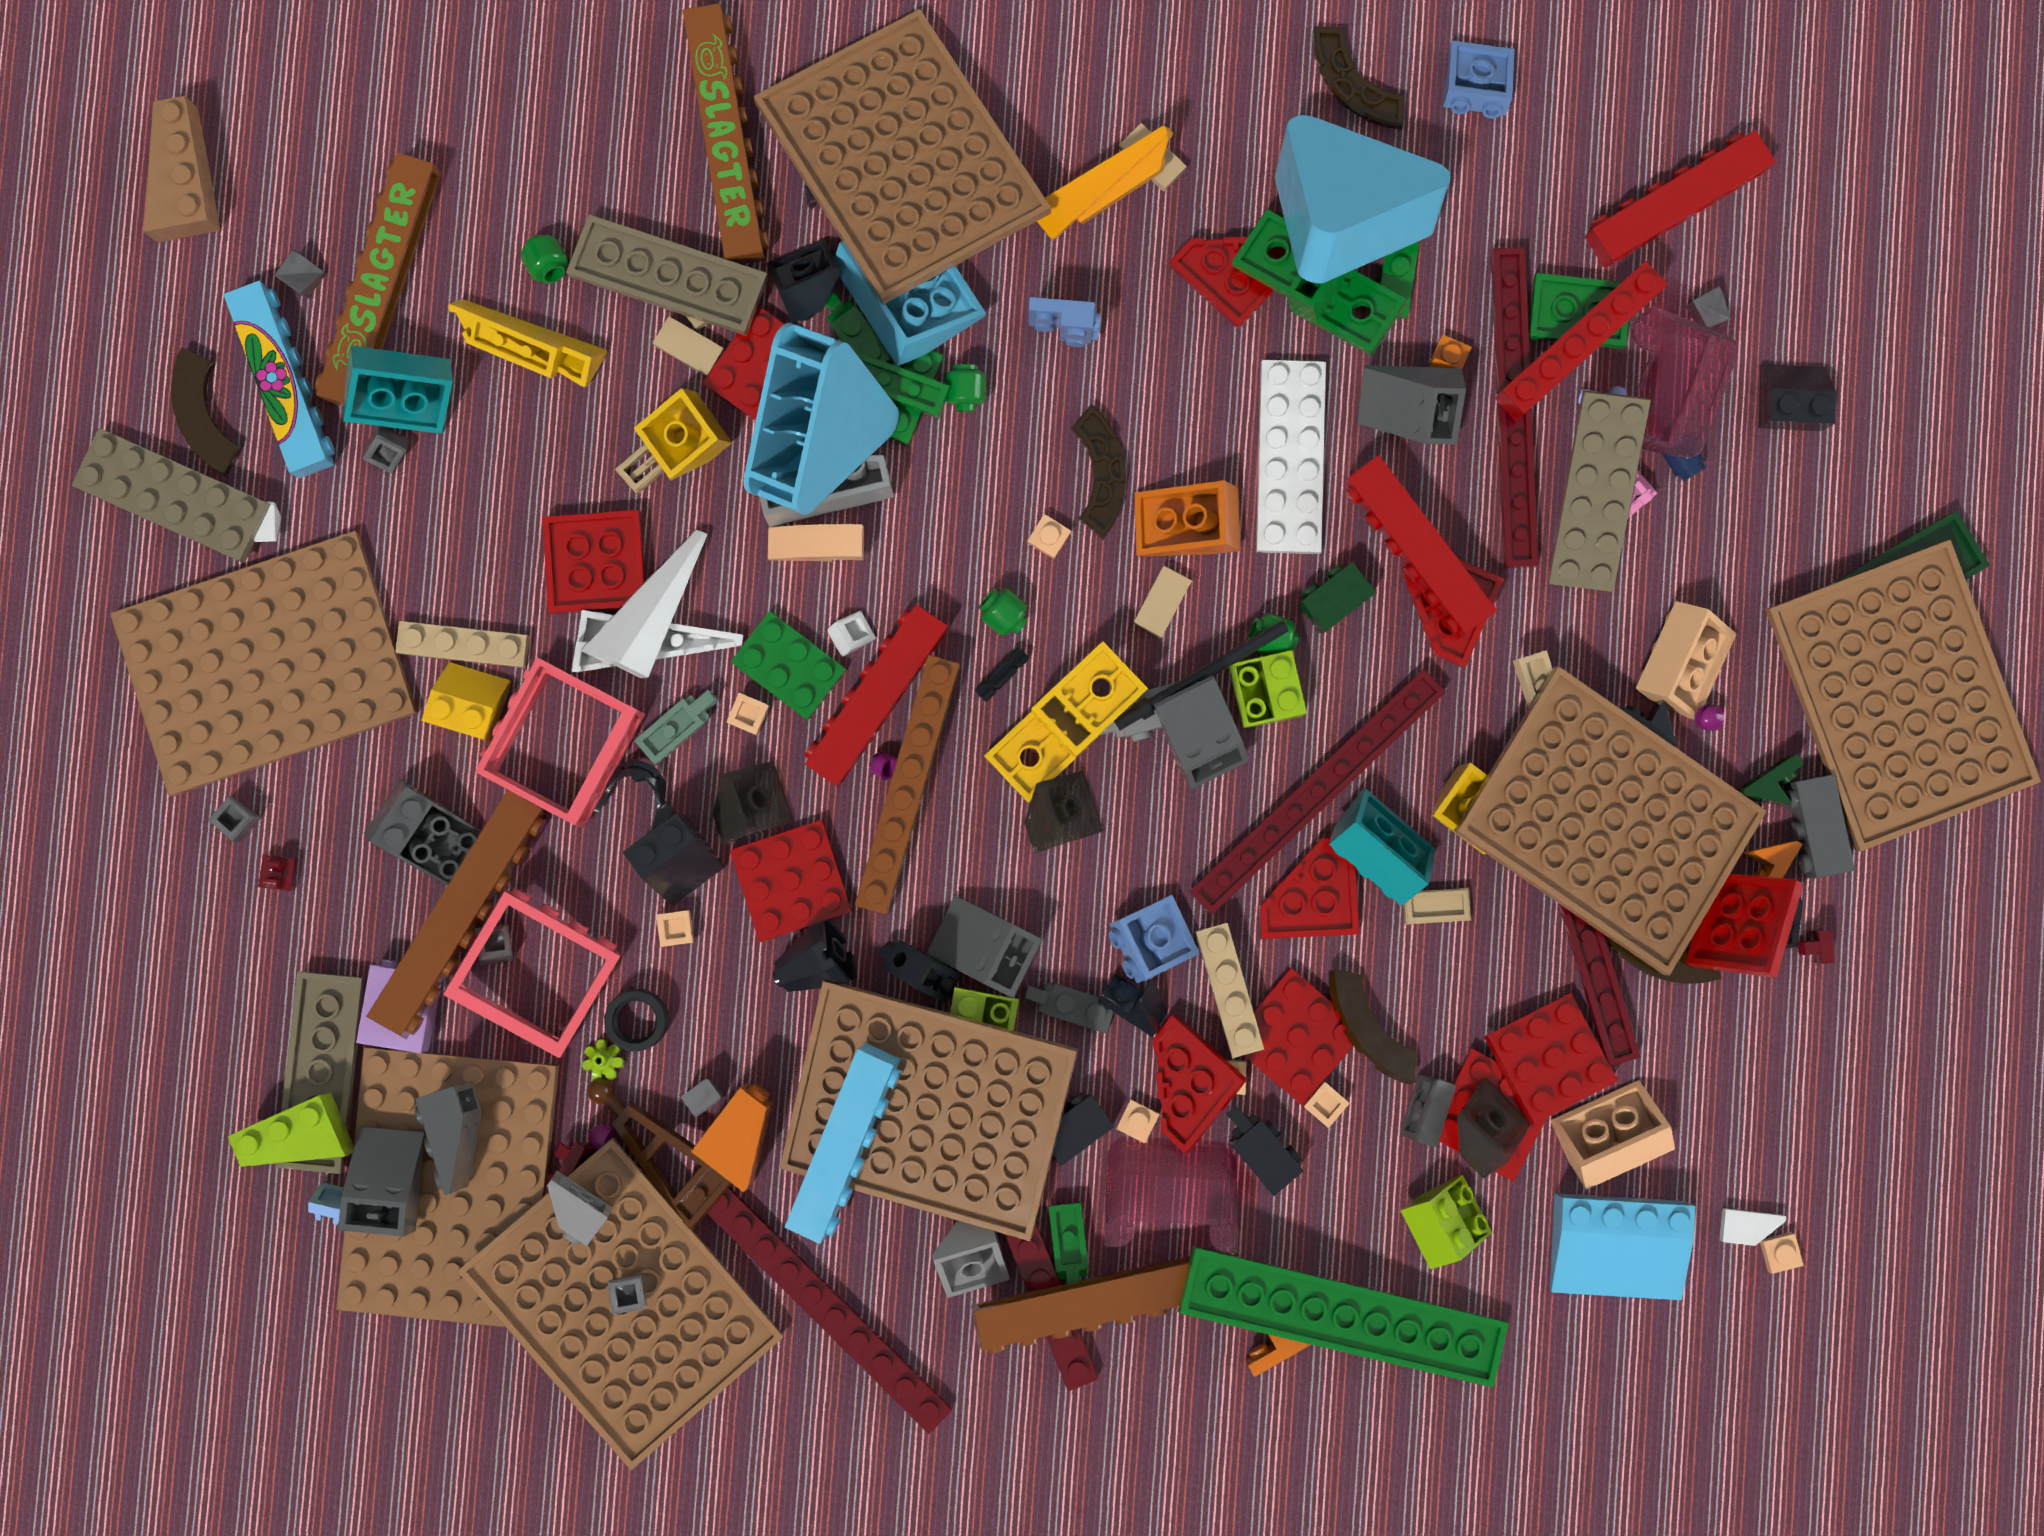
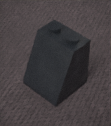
M679 813L672 815L622 852L641 879L672 906L725 868L690 818Z

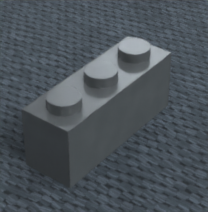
M1835 775L1786 783L1787 790H1785V794L1792 803L1791 805H1786L1788 809H1791L1794 821L1791 823L1792 836L1795 841L1803 844L1800 848L1801 854L1798 855V864L1801 872L1805 873L1806 878H1820L1855 871Z

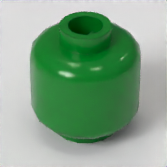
M534 235L530 237L520 254L522 262L531 278L537 282L547 284L559 281L565 275L569 263L559 241L550 235Z
M953 365V370L945 375V384L951 388L946 402L956 406L957 412H975L976 406L986 401V374L978 370V365Z
M1008 588L992 589L979 605V609L982 610L980 614L982 622L1000 636H1005L1010 632L1017 634L1028 620L1024 617L1027 611L1026 603Z
M1265 613L1261 618H1255L1250 627L1248 640L1282 620L1289 632L1255 652L1265 656L1291 650L1293 652L1299 639V634L1295 633L1293 621L1271 613Z

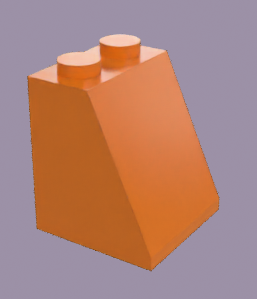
M746 1083L739 1088L691 1151L742 1192H745L756 1179L773 1102L768 1099L770 1093L758 1083L753 1085Z

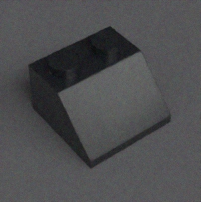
M1760 365L1758 428L1823 431L1835 424L1836 390L1826 367Z

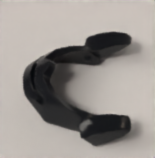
M639 760L627 761L619 765L615 770L594 812L599 813L607 796L612 795L617 781L623 777L631 776L634 782L646 781L651 785L655 793L656 816L653 828L655 829L670 818L673 812V806L665 801L666 781L653 765Z

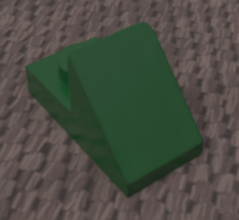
M1798 754L1787 755L1736 790L1750 800L1779 806L1791 805V801L1778 782L1783 785L1794 779L1798 775L1795 770L1803 766L1804 763Z

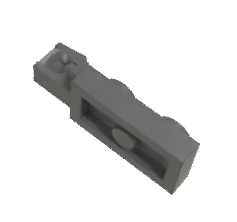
M1047 982L1044 990L1028 985L1024 998L1040 1003L1038 1011L1044 1012L1045 1015L1106 1034L1108 1032L1113 1011L1099 1003L1100 997L1060 984H1050Z

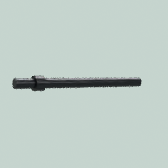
M1283 620L1148 700L1145 697L1134 703L1135 707L1119 716L1114 723L1119 731L1141 718L1143 720L1148 719L1155 714V703L1194 685L1196 682L1218 674L1289 632Z

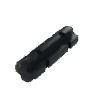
M1015 648L1008 655L1009 659H1004L987 676L988 680L986 682L982 681L976 687L975 692L983 701H989L995 695L994 691L996 689L1000 690L1017 672L1016 669L1018 667L1021 668L1028 661V656L1023 650Z

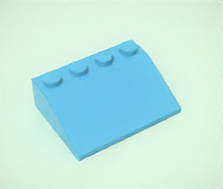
M843 241L838 245L835 260L841 271L839 276L896 366L926 355L986 315V312L956 266L883 305Z
M1554 1193L1550 1292L1682 1300L1694 1241L1695 1206L1686 1201Z

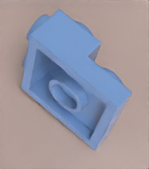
M1451 41L1448 71L1444 83L1443 107L1451 108L1452 112L1456 114H1465L1468 111L1482 112L1485 117L1490 119L1497 118L1500 115L1506 116L1513 93L1515 49Z
M1030 297L1029 326H1035V330L1040 332H1052L1054 328H1060L1059 341H1065V344L1070 347H1083L1085 343L1091 344V340L1098 341L1100 313H1094L1095 302Z
M1173 895L1167 896L1109 924L1112 930L1109 932L1110 942L1116 949H1121L1125 957V961L1122 963L1124 972L1130 979L1134 978L1136 983L1148 980L1200 954Z

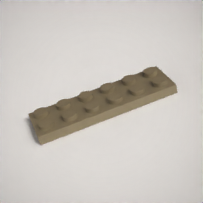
M590 214L587 217L566 271L567 275L571 278L745 336L748 334L769 279L766 272Z
M1583 390L1547 580L1549 584L1614 592L1651 402L1649 398Z
M98 428L71 485L244 564L254 545V538L271 505L101 428Z
M304 971L297 972L281 1112L316 1096L331 1092L347 1131L349 1130L358 1049L356 1041L362 1013L365 977ZM345 1156L275 1163V1168L341 1174L344 1173Z

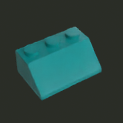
M351 346L346 369L343 422L442 434L453 384L450 359Z
M1364 788L1334 826L1329 845L1338 856L1347 859L1354 865L1363 877L1369 878L1380 887L1385 896L1394 899L1402 906L1429 884L1436 848Z

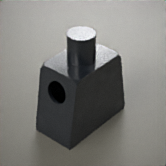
M902 940L896 943L892 941L887 942L882 947L880 953L881 958L886 960L884 963L885 970L916 990L945 1003L962 975Z

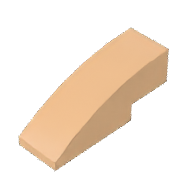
M863 524L794 525L769 527L768 560L832 562V560H863L864 557Z

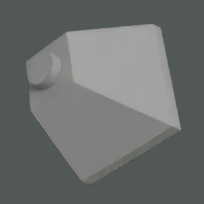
M556 1171L547 1187L558 1226L564 1231L562 1235L568 1241L575 1245H579L581 1242L587 1246L608 1218L612 1207L559 1171Z
M957 1220L932 1254L933 1262L947 1298L1010 1280L996 1231Z

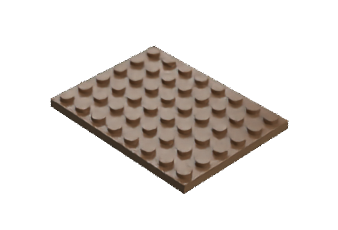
M920 9L753 96L756 106L883 305L1051 214V207Z
M352 531L110 613L168 796H176L418 714L399 654L395 653L396 645L360 535L357 531Z
M1945 540L1765 609L1827 775H1835L1844 821L1856 851H1864L2041 782L1951 540Z
M1558 666L1552 669L1457 824L1454 832L1663 975H1670L1767 811Z
M823 981L780 1169L806 1176L855 1053L860 1046L868 1043L900 1058L897 1069L901 1070V1075L895 1088L889 1087L885 1097V1099L889 1100L888 1107L881 1119L877 1117L873 1129L877 1130L876 1136L870 1148H864L860 1157L865 1160L858 1177H852L849 1188L1030 1241L1033 1237L1078 1049L846 984L841 985Z
M375 1047L364 1048L354 1147L360 1126L425 1132L424 1125H421L416 1118V1098L456 1085L473 1082L482 1116L468 1187L444 1196L443 1189H439L435 1182L434 1171L437 1169L434 1159L428 1155L424 1145L415 1232L404 1237L351 1231L344 1232L336 1310L505 1327L457 1271L545 1195L559 1065L427 1052L415 1053Z
M612 1137L567 1176L612 1207L608 1218L587 1246L581 1242L579 1245H575L563 1237L562 1233L564 1231L558 1226L548 1192L461 1266L457 1272L626 1466L633 1470L783 1338V1334L693 1229H689L683 1223V1220L648 1177ZM642 1272L647 1299L646 1309L612 1315L607 1281Z

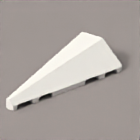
M694 530L691 536L670 555V558L622 605L623 607L583 646L581 651L608 665L613 664L639 678H648L707 534Z
M582 610L572 672H583L615 666L613 664L608 665L581 651L583 646L614 615ZM671 623L656 660L742 646L743 635Z

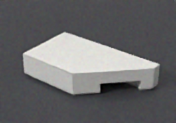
M1723 1208L1719 1240L1726 1243L1756 1246L1786 1221V1216Z

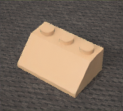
M1675 601L1671 612L1666 616L1662 632L1652 647V654L1646 667L1639 675L1636 689L1651 701L1658 702L1663 700L1666 708L1694 720V714L1697 709L1705 705L1737 634L1709 609Z
M1639 1080L1551 1120V1124L1566 1157L1586 1190L1675 1150L1670 1124Z

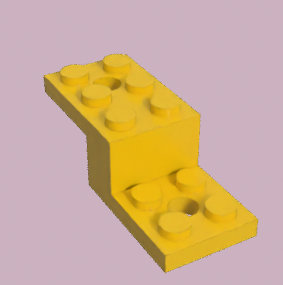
M1102 641L1031 708V712L987 752L984 757L1029 803L1099 738L1100 734L1143 695L1148 688ZM1097 679L1107 680L1111 685V692L1105 697L1096 696L1092 691L1094 681ZM1028 748L1036 750L1039 754L1038 763L1032 767L1023 765L1020 760L1021 753Z

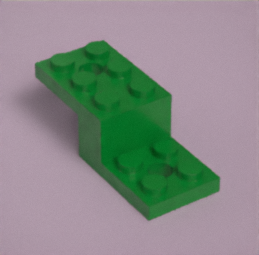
M1266 209L1232 261L1233 267L1286 296L1292 313L1370 356H1373L1407 304L1406 298L1355 270L1325 283H1312L1303 279L1297 272L1285 219ZM1280 246L1286 250L1285 255L1280 259H1271L1268 256L1269 251L1273 247ZM1359 306H1366L1371 310V313L1365 319H1357L1353 316V311Z

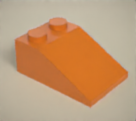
M1222 480L1135 492L1136 555L1139 557L1212 555L1241 551L1238 487Z

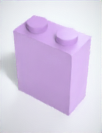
M382 959L381 964L370 965L356 1043L415 1053L429 1052L438 999L433 1006L427 1005L421 1015L424 1018L423 1023L416 1034H409L408 1038L405 1039L366 1017L400 961Z

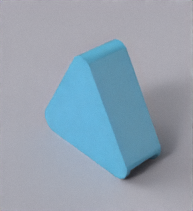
M1301 115L1290 119L1287 123L1279 156L1275 182L1298 274L1309 282L1325 283L1431 236L1434 232L1450 182L1448 170L1434 161L1312 116Z
M786 323L777 331L771 347L743 483L746 492L795 510V512L802 515H807L894 433L899 419L898 408L848 343L793 323Z

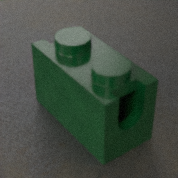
M1353 562L1346 567L1340 563L1326 574L1329 578L1326 583L1320 587L1317 583H1314L1301 593L1304 600L1298 606L1321 635L1376 593Z

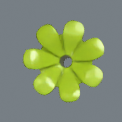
M601 1038L597 1040L596 1048L592 1045L586 1047L584 1053L589 1059L582 1062V1068L585 1071L592 1070L593 1080L603 1078V1075L608 1080H614L617 1077L615 1068H623L625 1064L624 1058L617 1057L622 1049L618 1048L615 1044L608 1047V1041Z

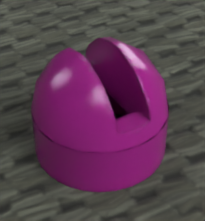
M1702 705L1695 712L1694 720L1701 729L1716 731L1723 724L1724 713L1719 706Z
M886 752L874 754L872 756L874 761L869 764L871 772L883 780L890 779L893 776L897 758Z
M607 1125L593 1127L588 1135L590 1145L598 1150L612 1137L615 1139L616 1129Z

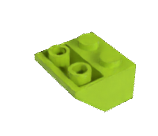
M1292 650L1238 662L1229 666L1243 728L1277 723L1303 717L1307 714Z
M955 986L950 1013L1014 1031L1019 999Z
M1463 1174L1417 1196L1400 1210L1430 1269L1461 1261L1492 1234L1488 1221L1480 1210Z

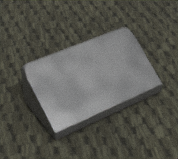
M1420 1073L1400 1135L1436 1147L1456 1086Z

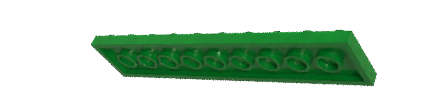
M1193 1246L1178 1307L1180 1314L1494 1388L1509 1324L1504 1320L1196 1246Z

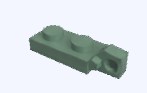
M709 690L698 699H695L692 695L686 699L683 698L634 741L653 764L658 765L706 724L705 722L710 718L707 711L719 700Z

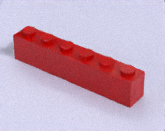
M1754 130L1746 136L1743 132L1735 135L1725 143L1727 145L1725 149L1717 152L1715 148L1698 159L1700 164L1693 168H1690L1689 165L1682 167L1671 175L1673 180L1665 185H1663L1662 181L1657 182L1644 192L1646 194L1645 197L1638 201L1633 197L1617 208L1619 210L1617 214L1610 218L1608 214H1604L1590 224L1592 229L1585 236V239L1604 269L1766 173L1776 161L1757 131Z
M1645 261L1508 384L1494 399L1517 422L1656 297L1668 284Z
M1379 455L1347 478L1344 483L1347 487L1344 490L1347 497L1354 505L1360 504L1367 513L1364 515L1366 522L1374 531L1378 529L1386 538L1384 545L1394 557L1400 556L1406 564L1403 567L1405 573L1414 583L1420 582L1426 590L1423 593L1424 598L1434 609L1438 607L1445 615L1443 622L1452 634L1458 633L1463 637L1498 611Z
M915 604L912 610L906 608L897 621L900 627L895 635L891 636L888 634L878 649L882 653L875 663L869 661L860 674V677L863 678L861 684L857 689L852 687L847 692L841 702L845 707L838 716L833 714L823 727V730L827 733L820 743L815 740L804 755L808 758L805 763L806 766L837 787L842 785L925 665L928 655H932L949 630L946 624L917 604Z

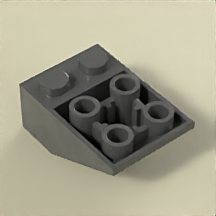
M1364 365L1357 424L1424 444L1457 445L1466 393L1462 368Z
M1213 675L1154 704L1175 763L1191 790L1249 761L1241 736Z
M399 779L364 834L369 842L448 886L482 830L426 793Z
M954 896L926 954L1014 998L1042 938Z
M473 1082L456 1085L416 1098V1118L421 1125H424L427 1138L424 1140L425 1148L428 1155L434 1159L437 1169L434 1171L435 1182L439 1189H443L444 1196L466 1188L469 1185L482 1116Z
M360 1126L341 1196L338 1230L402 1237L416 1231L426 1132Z

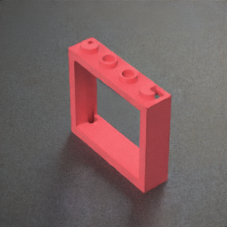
M537 657L529 671L525 670L523 675L524 682L519 691H515L509 699V710L504 719L499 720L495 725L492 733L494 738L489 747L480 753L482 758L475 772L565 821L585 828L645 714ZM550 675L621 712L570 809L499 772L502 763Z
M505 888L445 988L443 995L560 1058L620 958V952L615 950L617 945L609 941L608 938L600 936L597 940L587 934L589 929L575 920H571L569 924L558 918L560 912L544 903L540 908L529 902L531 896L524 891L522 892L516 888L510 891ZM508 905L605 959L560 1037L462 985L464 978Z

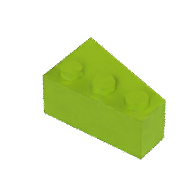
M331 1092L316 1096L227 1136L240 1167L344 1157L353 1154L354 1145Z

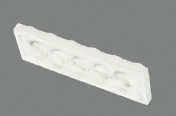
M1261 361L1256 552L1321 553L1326 362Z

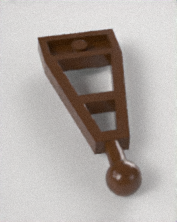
M605 1078L594 1079L587 1089L590 1100L597 1104H604L617 1117L612 1125L644 1173L683 1220V1223L689 1229L695 1228L732 1183L691 1152L696 1145L634 1103L625 1107L613 1095V1085L609 1080ZM632 1119L656 1134L646 1148L629 1125ZM666 1143H669L701 1166L678 1194H676L653 1160Z

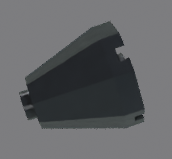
M830 919L810 926L774 962L773 978L780 988H784L787 992L820 989L823 981L842 985L857 978L855 958L852 951L850 950L845 953L842 945L847 943L846 938Z

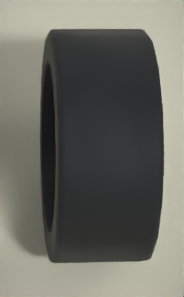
M644 989L628 990L617 995L608 1004L604 1015V1028L609 1039L618 1048L629 1052L643 1051L657 1045L665 1036L669 1025V1013L664 1002L655 993ZM632 1001H641L648 1004L655 1014L656 1024L654 1029L643 1039L634 1040L626 1037L618 1026L620 1010L625 1004Z

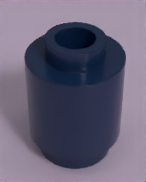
M1677 432L1661 442L1665 448L1659 452L1676 477L1680 476L1683 482L1706 468L1702 462L1704 457L1688 433L1682 437Z

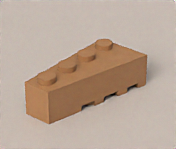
M186 96L154 101L144 233L157 243L220 231L199 109Z

